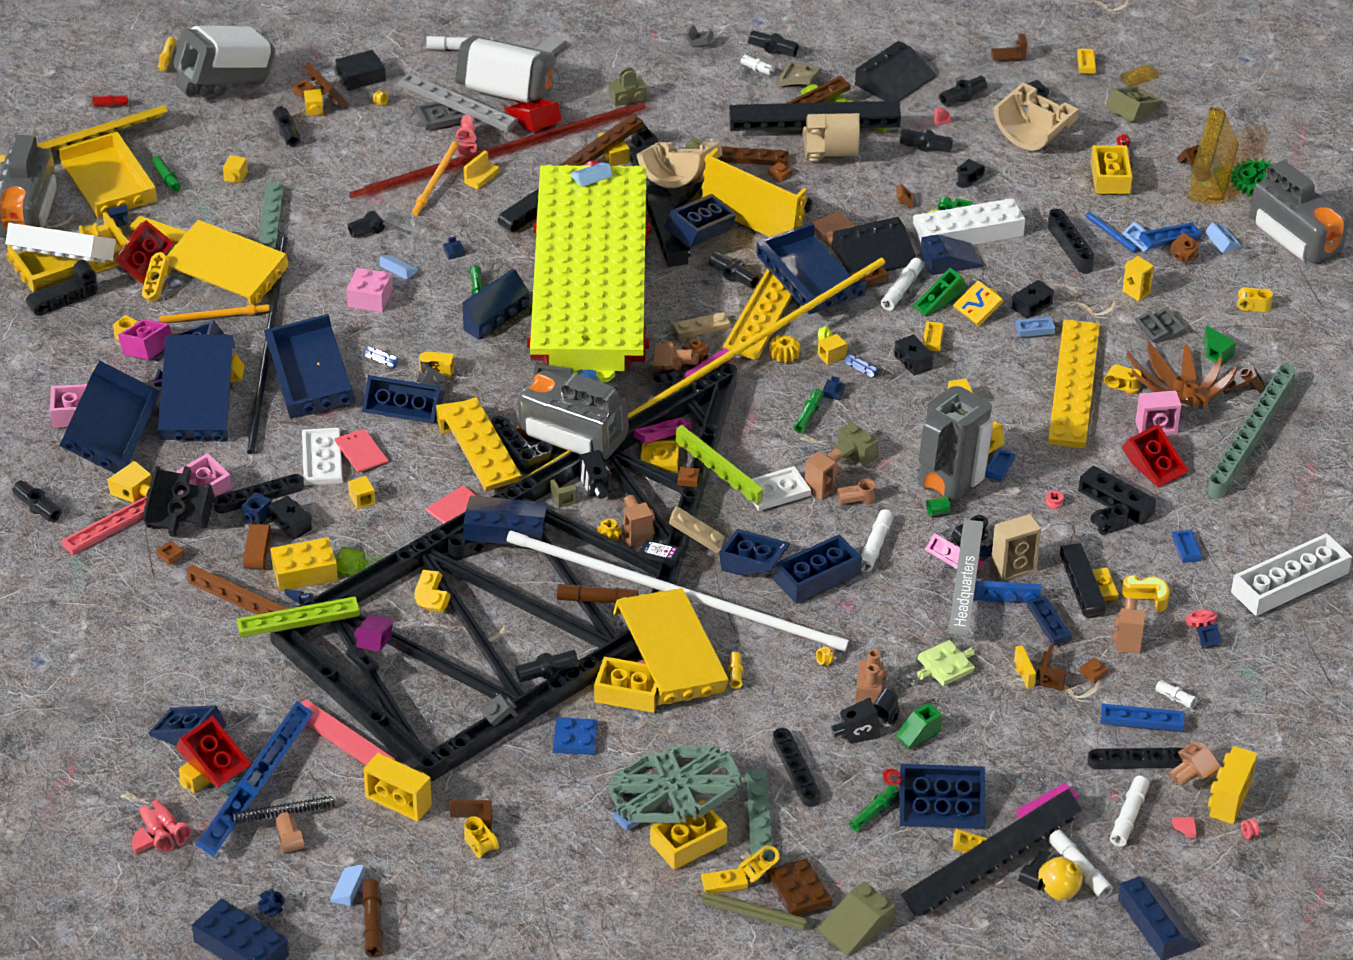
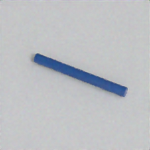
M1091 212L1086 214L1087 219L1132 253L1138 251V247Z

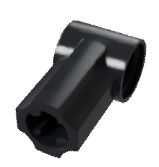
M369 211L365 214L364 218L347 224L350 236L354 238L371 231L376 234L384 230L386 224L376 211Z
M1048 850L1039 851L1030 865L1026 864L1022 868L1018 881L1039 891L1044 884L1042 878L1039 880V870L1047 861L1055 858L1052 852Z

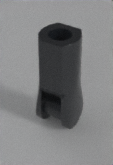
M356 645L347 649V657L365 675H369L372 670L377 671L379 669L378 663L359 647H356Z

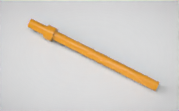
M454 141L451 144L424 192L417 198L416 205L411 212L412 215L418 216L421 209L426 206L429 195L459 146L457 142Z
M250 304L247 307L166 315L159 316L160 322L169 323L242 314L250 316L255 315V313L269 312V304L258 306Z

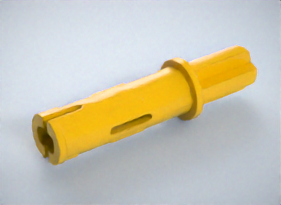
M168 37L163 52L159 56L158 67L161 72L162 70L166 71L168 65L172 62V54L177 42L174 37Z

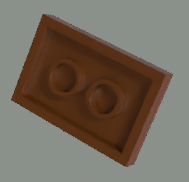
M309 62L304 66L308 71L306 75L312 81L316 79L314 83L329 98L333 97L331 100L337 107L341 105L346 110L350 106Z
M807 858L767 870V876L789 914L798 916L832 906L830 895Z

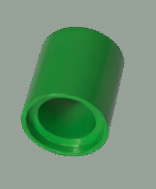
M947 496L926 501V508L930 517L950 513V503Z

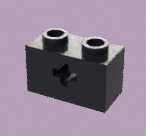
M1037 280L1013 294L1012 309L1028 319L1053 304L1054 290L1040 280Z
M914 334L895 341V358L913 376L933 369L934 355Z
M288 495L269 505L270 520L292 540L312 530L311 514L307 510L305 511L297 501L291 499Z

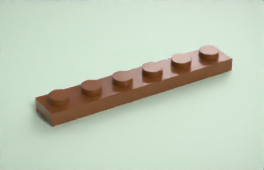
M192 564L187 568L189 584L256 615L287 609Z

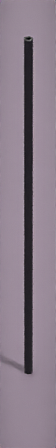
M287 236L281 237L279 251L285 254L288 243ZM282 276L273 286L266 330L275 326ZM266 336L247 448L248 454H254L269 364L270 351Z

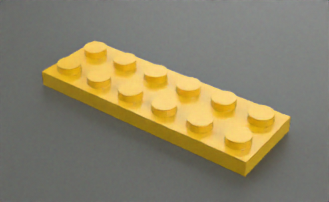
M477 397L441 408L443 417L485 492L521 480V474Z

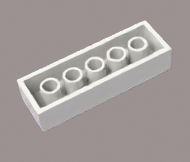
M1012 198L913 215L912 233L920 247L921 237L938 234L970 242L974 245L1024 236L1025 218Z
M14 223L8 224L6 244L13 245L12 249L23 250L24 248V251L36 253L38 250V253L49 255L52 253V255L66 256L105 263V260L113 261L116 239Z
M1326 533L1234 575L1231 593L1255 616H1258L1348 574L1352 556Z

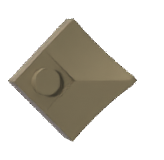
M790 61L779 78L778 87L790 84L810 85L821 74V67Z

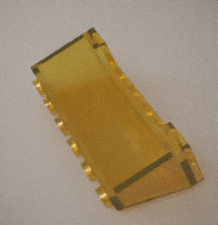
M1210 107L1193 165L1188 199L1190 201L1220 205L1225 200L1239 143L1226 112L1221 108Z

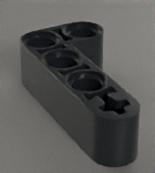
M79 260L74 264L73 278L29 294L26 298V304L37 316H41L95 295L98 290L96 273L87 261Z
M496 416L492 418L491 423L514 464L522 473L531 474L553 460V447L550 443L540 442L530 446L506 417Z

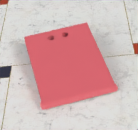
M365 429L337 437L334 440L357 472L389 462Z
M463 485L425 510L444 524L465 512L470 495H477Z

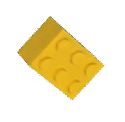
M1092 146L1091 169L1095 194H1130L1132 173L1127 146Z
M328 537L270 548L272 567L279 592L285 591V589H296L338 581L337 564Z
M604 657L594 684V702L654 713L660 691L646 664Z
M1234 745L1231 752L1226 753L1223 761L1224 767L1220 766L1218 770V781H1213L1210 793L1213 795H1211L1208 802V807L1211 808L1209 817L1231 824L1235 823L1253 781L1258 753Z
M377 753L363 768L366 798L417 822L432 806L431 780L425 773H420L380 753Z
M701 800L697 802V804L702 805L706 804V802L704 800ZM713 810L701 817L697 813V819H694L693 816H687L686 822L679 818L680 823H656L650 826V844L673 870L727 843V825Z

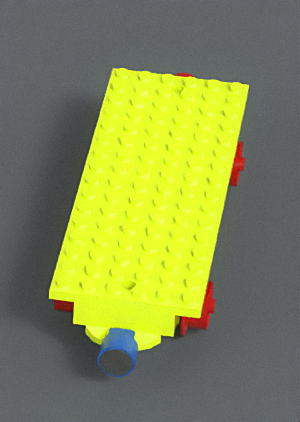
M589 161L582 166H540L537 222H534L533 231L536 233L532 323L530 337H527L531 361H545V364L571 367L573 368V374L606 383L615 377V371H624L625 355H627V369H629L631 362H645L646 349H649V338H646V325H644L645 247H647L648 234H651V224L648 223V211H646V167L610 166L611 177L586 186H580L573 179L571 173L601 162Z

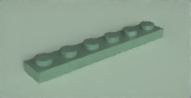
M272 182L266 183L258 243L276 250L284 183Z
M746 770L745 775L751 855L765 845L772 846L767 770ZM771 849L764 851L763 858L765 861L773 860Z

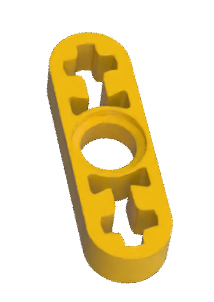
M161 252L152 256L142 289V295L148 302H155L159 299L169 266V259ZM159 274V278L152 281V277Z

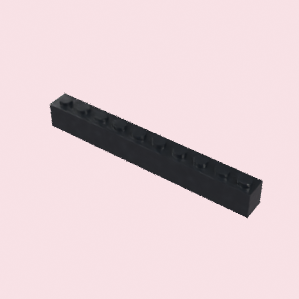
M900 101L729 105L730 132L803 130L807 126L806 118L808 114L859 113L860 128H896L901 125Z
M651 145L630 148V162L632 166H640L637 154ZM646 176V208L667 267L688 265V257H691L690 248L664 228L671 210L675 209L674 203L672 204L671 194L668 193V188L655 184Z
M1068 788L902 892L901 896L914 916L922 913L924 916L934 910L932 905L938 902L941 905L951 899L949 894L954 892L957 895L967 889L965 884L971 882L973 885L983 878L981 876L982 873L987 872V874H990L999 868L997 864L1001 861L1003 864H1006L1014 859L1013 854L1018 851L1021 854L1031 848L1029 846L1031 842L1034 841L1037 844L1046 838L1044 834L1048 831L1052 834L1062 828L1060 824L1064 821L1066 824H1069L1077 819L1076 814L1082 811Z

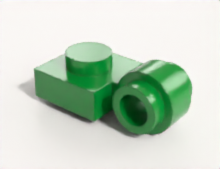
M943 197L939 200L937 208L938 210H948L971 206L973 202L956 198L954 202L949 197Z

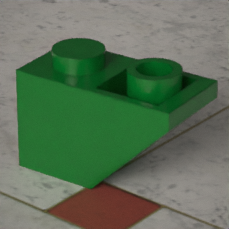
M1207 325L1203 337L1206 358L1214 363L1219 358H1222L1221 365L1234 357L1236 342Z
M930 703L912 712L900 728L896 738L908 749L915 747L941 732L942 714Z

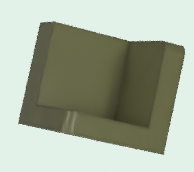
M550 480V492L558 508L577 503V489L574 484L559 488L555 480Z

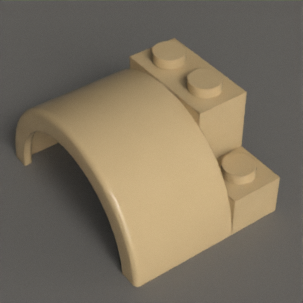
M1024 82L993 108L995 121L1005 137L1016 146L1030 151L1043 148L1065 127L1069 128L1078 120V108L1065 102L1060 106L1038 95L1036 88ZM1022 106H1028L1027 114L1024 112Z
M859 113L807 115V126L803 128L805 160L816 163L822 160L823 157L857 156L860 137Z
M657 142L638 153L637 159L640 166L646 167V176L652 182L665 188H678L691 181L693 183L702 182L706 166V155L717 148L719 149V158L722 156L721 142H704L700 145V149H674L673 142ZM669 161V167H667L664 164V162Z

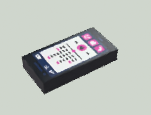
M648 539L645 540L638 551L641 558L674 566L683 553L680 547Z

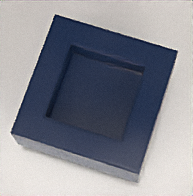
M1217 624L1197 628L1201 649L1222 644Z

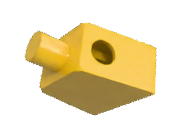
M133 461L107 479L110 494L134 503L144 496L147 497L152 476L137 462Z

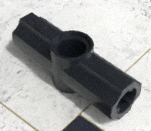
M752 30L748 38L750 45L764 48L769 54L778 52L795 57L799 50L798 43L783 39L778 33L769 35Z
M982 75L969 81L959 80L955 87L939 93V99L944 106L956 101L967 102L970 100V95L986 89L988 83Z
M283 106L276 107L273 111V117L279 127L280 136L284 138L286 145L290 147L297 146L301 142V138L294 125V118L290 116L287 108Z
M902 129L900 144L916 146L923 152H928L931 149L951 152L953 138L935 135L932 130L918 132Z
M717 251L712 253L709 265L721 271L725 279L728 281L735 279L751 289L756 286L759 281V275L747 269L740 259L731 260Z
M22 480L15 483V486L12 488L13 494L29 506L31 513L40 514L49 522L54 523L59 520L62 514L61 508L45 497L42 489L34 488Z
M575 650L553 656L550 653H542L535 661L515 666V671L519 683L539 677L551 680L561 671L578 667L579 660Z

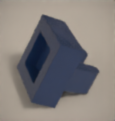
M126 205L109 209L108 215L114 219L117 227L118 220L120 219L123 220L124 225H127L128 210Z
M456 236L449 237L448 243L443 244V250L448 260L465 256V249L460 240L456 241Z
M832 376L831 380H827L822 390L824 392L823 397L840 401L845 390V383L840 382V377Z

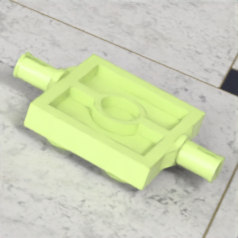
M948 640L919 654L918 660L924 665L925 669L918 671L917 675L921 680L932 676L942 686H945L973 673L975 667L967 658L974 656V650L969 648L962 652Z

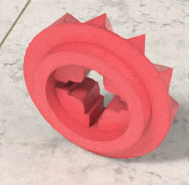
M1207 609L1193 611L1185 617L1186 625L1193 628L1212 625L1217 621V613Z

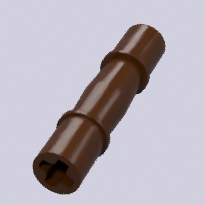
M558 584L557 600L614 603L615 605L617 599L639 596L638 589L584 587L581 584Z
M368 879L362 884L365 953L369 957H378L383 953L380 883L375 879Z

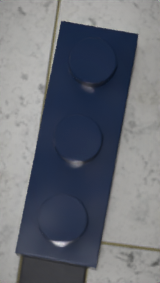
M1046 596L1027 601L1028 609L1052 645L1055 646L1071 641V633Z

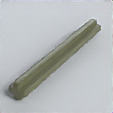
M705 892L702 902L704 905L802 931L805 930L807 925V919L709 892Z

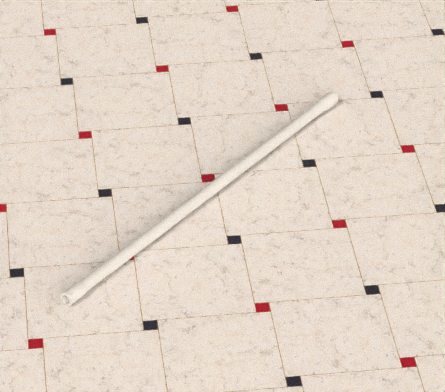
M511 530L507 536V542L547 553L660 591L683 588L529 538L526 535ZM683 588L688 599L790 632L842 651H846L849 640L828 635Z

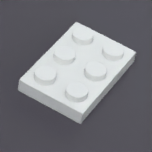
M795 466L752 479L763 488V501L758 505L753 502L758 511L811 496V489Z

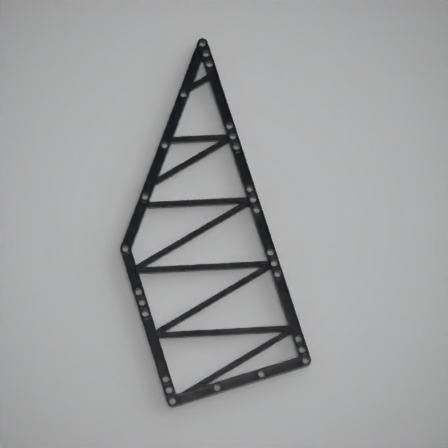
M730 363L723 364L679 391L628 418L629 430L625 440L609 458L603 459V462L628 495H634L638 504L646 502L649 509L653 510L655 515L653 526L662 542L682 548L683 553L675 566L641 558L638 552L548 508L546 510L545 522L656 576V579L676 585L690 536L674 526L669 530L623 466L681 493L678 507L695 518L697 517L711 469L707 468L698 458L693 457L690 468L700 469L697 487L677 485L678 477L623 452V450L640 441L634 437L635 429L681 418L690 413L701 427L699 439L716 451L737 384V367ZM710 401L707 413H705L700 406ZM570 451L491 497L535 502L550 493V480H555L558 487H561L579 476L581 454ZM465 512L298 607L356 597L357 603L423 565L426 570L440 572L443 576L438 588L440 591H447L451 594L448 603L505 689L393 631L392 637L387 644L492 699L499 694L505 699L509 697L517 706L514 708L518 713L517 717L508 714L495 727L485 717L430 751L420 742L376 671L372 670L369 675L364 673L363 675L384 709L301 636L322 623L270 633L271 643L405 765L420 773H425L430 777L431 781L448 773L594 683L604 657L630 661L641 654L630 630L617 636L594 602L580 601L578 603L598 632L443 555L448 552V538L452 535L463 533ZM543 532L542 542L553 545ZM544 553L566 585L580 584L562 558ZM441 569L598 647V649L580 659L578 667L561 671L555 678L545 680L526 693H523ZM652 588L651 593H656L660 590ZM360 615L330 622L348 649L356 645L357 640L346 623L357 628L367 618Z

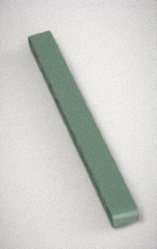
M1283 364L1274 374L1210 475L1207 491L1210 497L1215 499L1222 498L1291 390L1296 371L1294 366Z

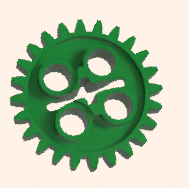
M1257 158L1254 161L1248 159V162L1242 161V164L1237 163V166L1233 167L1231 173L1233 187H1236V191L1242 190L1241 194L1248 193L1247 197L1253 195L1255 185L1265 178L1267 167L1273 164H1271L1270 160L1264 162V159L1258 161Z

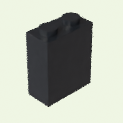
M373 49L335 59L336 66H334V72L336 76H339L342 85H345L348 91L386 81L385 66Z

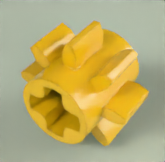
M605 519L603 522H600V527H597V533L616 541L619 540V535L622 534V527L618 526V521L614 519Z

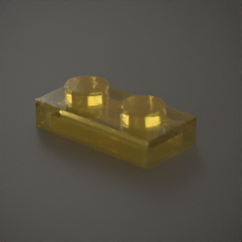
M1147 64L1121 73L1120 79L1129 87H1133L1156 79L1158 72Z

